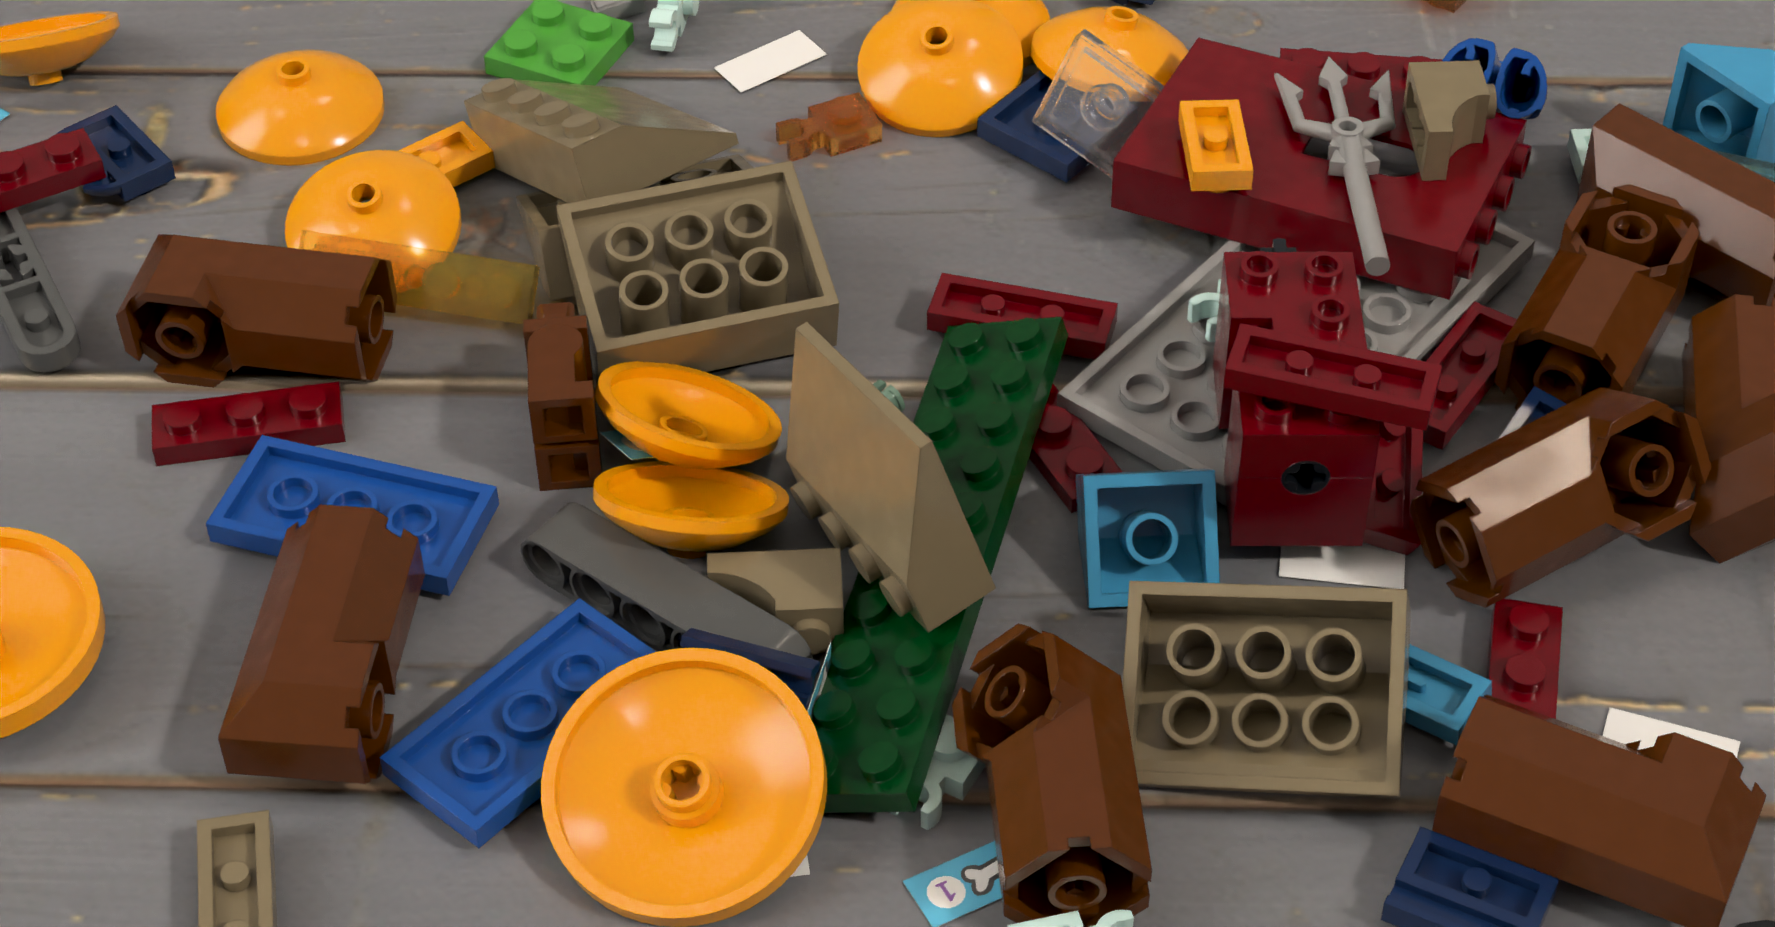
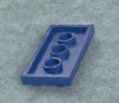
M261 435L206 522V527L211 542L278 557L287 529L297 521L299 527L305 524L309 512L320 504L374 508L388 517L386 529L401 538L404 528L419 539L425 571L421 590L450 596L498 508L499 498L497 486Z
M579 598L379 757L383 775L473 845L480 848L541 797L542 772L549 745L556 729L575 701L591 685L607 673L631 660L656 651Z

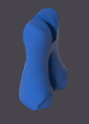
M1469 38L1449 50L1442 60H1479L1486 83L1495 85L1497 95L1496 110L1499 109L1503 115L1517 119H1533L1540 115L1547 99V77L1543 65L1532 53L1513 48L1502 62L1499 60L1494 42L1480 38Z

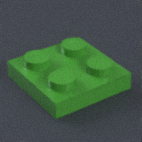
M534 0L484 55L486 74L516 80L596 86L634 41L633 23L610 17L603 13H596L565 4L558 0Z

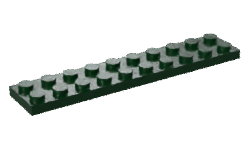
M1062 317L1023 318L1014 321L979 324L965 323L948 326L913 421L932 440L990 575L996 562L1068 338V332ZM858 572L843 613L844 633L834 637L831 646V665L821 695L813 707L814 715L812 722L823 749L827 769V796L824 813L915 812L984 597L928 633L910 612L900 617L893 610L880 589L879 579L869 584Z

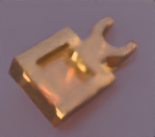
M857 92L809 106L808 119L792 118L777 122L776 141L779 145L787 143L788 159L792 160V162L808 157L814 150L822 147L832 157L882 142V123L861 94Z

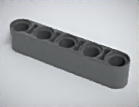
M567 503L521 544L520 552L523 561L533 575L541 582L574 602L579 598L658 652L683 648L680 645L681 636L690 628L813 659L811 649L806 640L789 624L578 503Z

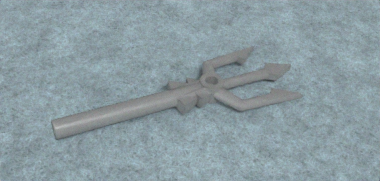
M1328 57L1319 75L1318 85L1328 89L1335 118L1332 124L1305 119L1299 104V100L1303 98V90L1280 74L1274 73V79L1293 131L1330 142L1327 158L1330 160L1328 175L1341 176L1345 179L1366 271L1372 276L1385 274L1390 268V260L1369 175L1379 174L1381 160L1373 154L1374 145L1367 139L1393 130L1396 126L1389 70L1370 88L1369 97L1378 101L1380 118L1362 122L1357 118L1349 117L1342 88L1347 84L1348 75Z

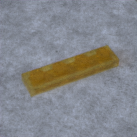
M301 230L299 249L391 260L397 292L396 305L523 324V320L532 319L540 266Z

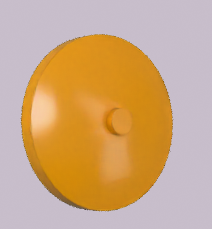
M0 527L1 739L38 722L70 698L82 685L94 667L105 635L103 604L94 577L87 565L72 550L58 541L39 533L11 527Z
M677 648L654 652L631 660L596 681L575 701L556 729L547 751L541 779V805L548 836L563 865L577 884L594 900L623 917L641 923L666 927L699 926L718 922L752 908L775 892L796 871L810 850L822 822L827 796V769L823 749L816 728L799 698L781 679L761 665L736 654L709 648Z

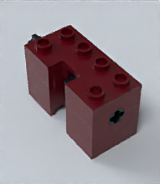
M1282 238L1273 239L1272 247H1261L1260 251L1224 252L1213 371L1219 429H1228L1224 485L1230 546H1362L1380 441L1378 421L1223 388L1225 367L1240 323L1367 349L1353 252H1297L1296 247H1287L1286 239Z

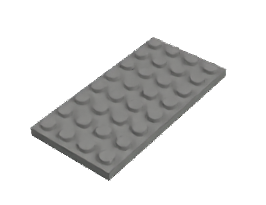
M1328 152L1321 158L1328 160ZM1382 166L1379 168L1380 174L1403 177ZM1496 222L1490 243L1488 245L1480 244L1477 265L1471 279L1461 278L1450 300L1356 274L1367 350L1426 362L1474 301L1485 305L1532 258L1535 240ZM1228 240L1058 392L1057 406L1082 419L1091 431L1161 470H1215L1216 501L1225 506L1224 465L1228 429H1219L1213 371L1215 342H1208L1205 339L1206 324L1210 318L1190 323L1187 320L1189 300L1192 297L1205 292L1217 293L1218 280L1222 276L1224 252L1260 251L1258 247L1233 240Z

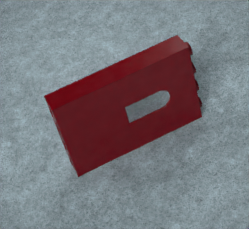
M1198 37L1113 160L1112 208L1258 248L1272 247L1273 239L1282 238L1286 239L1287 247H1296L1297 252H1353L1357 275L1450 300L1460 279H1471L1477 265L1480 244L1488 245L1490 243L1497 222V210L1503 212L1507 210L1512 197L1515 178L1523 179L1526 173L1532 146L1523 143L1527 120L1510 118L1496 112L1494 119H1486L1483 143L1468 144L1457 150L1449 158L1446 180L1422 181L1420 172L1403 177L1387 176L1380 173L1369 175L1390 260L1389 270L1380 276H1372L1366 271L1344 177L1328 175L1330 160L1303 154L1313 137L1293 131L1274 79V73H1278L1303 90V98L1299 100V104L1305 119L1332 124L1335 118L1328 89L1318 85L1322 68ZM1348 75L1347 84L1342 88L1349 117L1357 118L1362 122L1380 118L1378 101L1369 97L1370 88L1376 82ZM1391 86L1396 126L1393 130L1370 139L1414 151L1402 111L1405 89ZM1239 99L1254 170L1252 190H1229L1223 193L1191 191L1178 121L1180 101Z

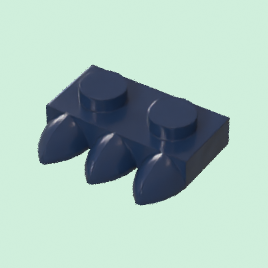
M117 105L70 125L57 133H68L84 128L102 159L106 178L83 185V191L86 194L101 197L119 195L126 202L176 179L172 161Z

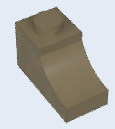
M1479 60L1409 62L1402 111L1422 181L1446 180L1449 158L1457 150L1468 144L1483 143L1486 119H1494L1496 114L1497 95L1495 85L1486 83Z
M840 548L707 553V575L709 579L789 624L806 640L812 655L827 653L830 642L832 646L835 635L844 633Z

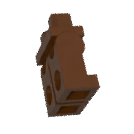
M570 302L540 304L537 306V319L523 320V334L528 364V406L540 491L593 487L596 477L603 472L597 426L586 315L575 316L574 304Z

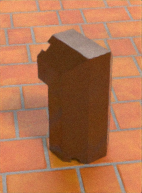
M1620 103L1592 126L1576 203L1582 193L1598 190L1596 199L1611 197L1614 187L1627 184L1676 199L1684 209L1682 220L1689 228L1693 222L1700 232L1689 277L1727 298L1734 294L1754 296L1755 305L1772 306V298H1775V182Z
M1631 184L1614 187L1611 197L1596 199L1598 190L1581 194L1565 221L1557 254L1501 345L1494 382L1503 394L1506 393L1508 387L1518 399L1514 407L1516 411L1534 386L1566 404L1599 387L1631 394L1684 297L1700 235L1693 222L1689 228L1682 220L1684 209L1676 199Z
M158 234L116 314V319L125 352L139 362L143 354L147 355L158 363L154 373L170 383L214 388L224 380L229 370L232 369L234 373L242 366L378 381L392 348L394 331L382 329L384 312L396 313L397 292L391 260L217 239Z
M1734 294L1692 316L1689 326L1688 343H1685L1682 352L1684 413L1698 419L1712 466L1705 484L1696 482L1690 500L1697 501L1691 519L1688 520L1689 535L1719 564L1775 541V298H1772V306L1755 305L1754 296Z
M1599 387L1419 479L1415 490L1422 491L1423 494L1412 499L1409 510L1425 557L1435 569L1446 564L1456 576L1455 579L1446 583L1454 595L1462 600L1487 608L1624 534L1650 541L1690 520L1697 501L1690 500L1696 482L1705 484L1712 466L1697 418L1684 412L1675 411L1669 408V405L1656 399Z
M320 504L309 512L305 524L299 527L297 521L287 529L218 736L228 774L367 784L371 782L370 779L381 777L382 767L379 757L389 749L394 722V714L384 713V694L395 695L396 675L425 571L419 539L404 528L401 538L386 529L388 517L376 509Z
M1018 623L978 651L970 670L976 672L979 676L971 692L960 687L952 703L957 749L984 763L987 768L1003 914L1008 919L1020 923L1078 910L1084 927L1096 925L1103 915L1114 910H1130L1133 916L1149 907L1150 893L1148 881L1151 882L1152 866L1121 675L1055 634L1046 631L1039 633L1029 626Z
M1486 694L1484 697H1478L1458 740L1453 757L1457 758L1451 778L1446 776L1432 831L1681 926L1719 927L1767 795L1756 782L1752 791L1745 785L1740 778L1744 767L1732 752L1673 732L1658 736L1653 747L1638 750L1641 740L1623 744Z

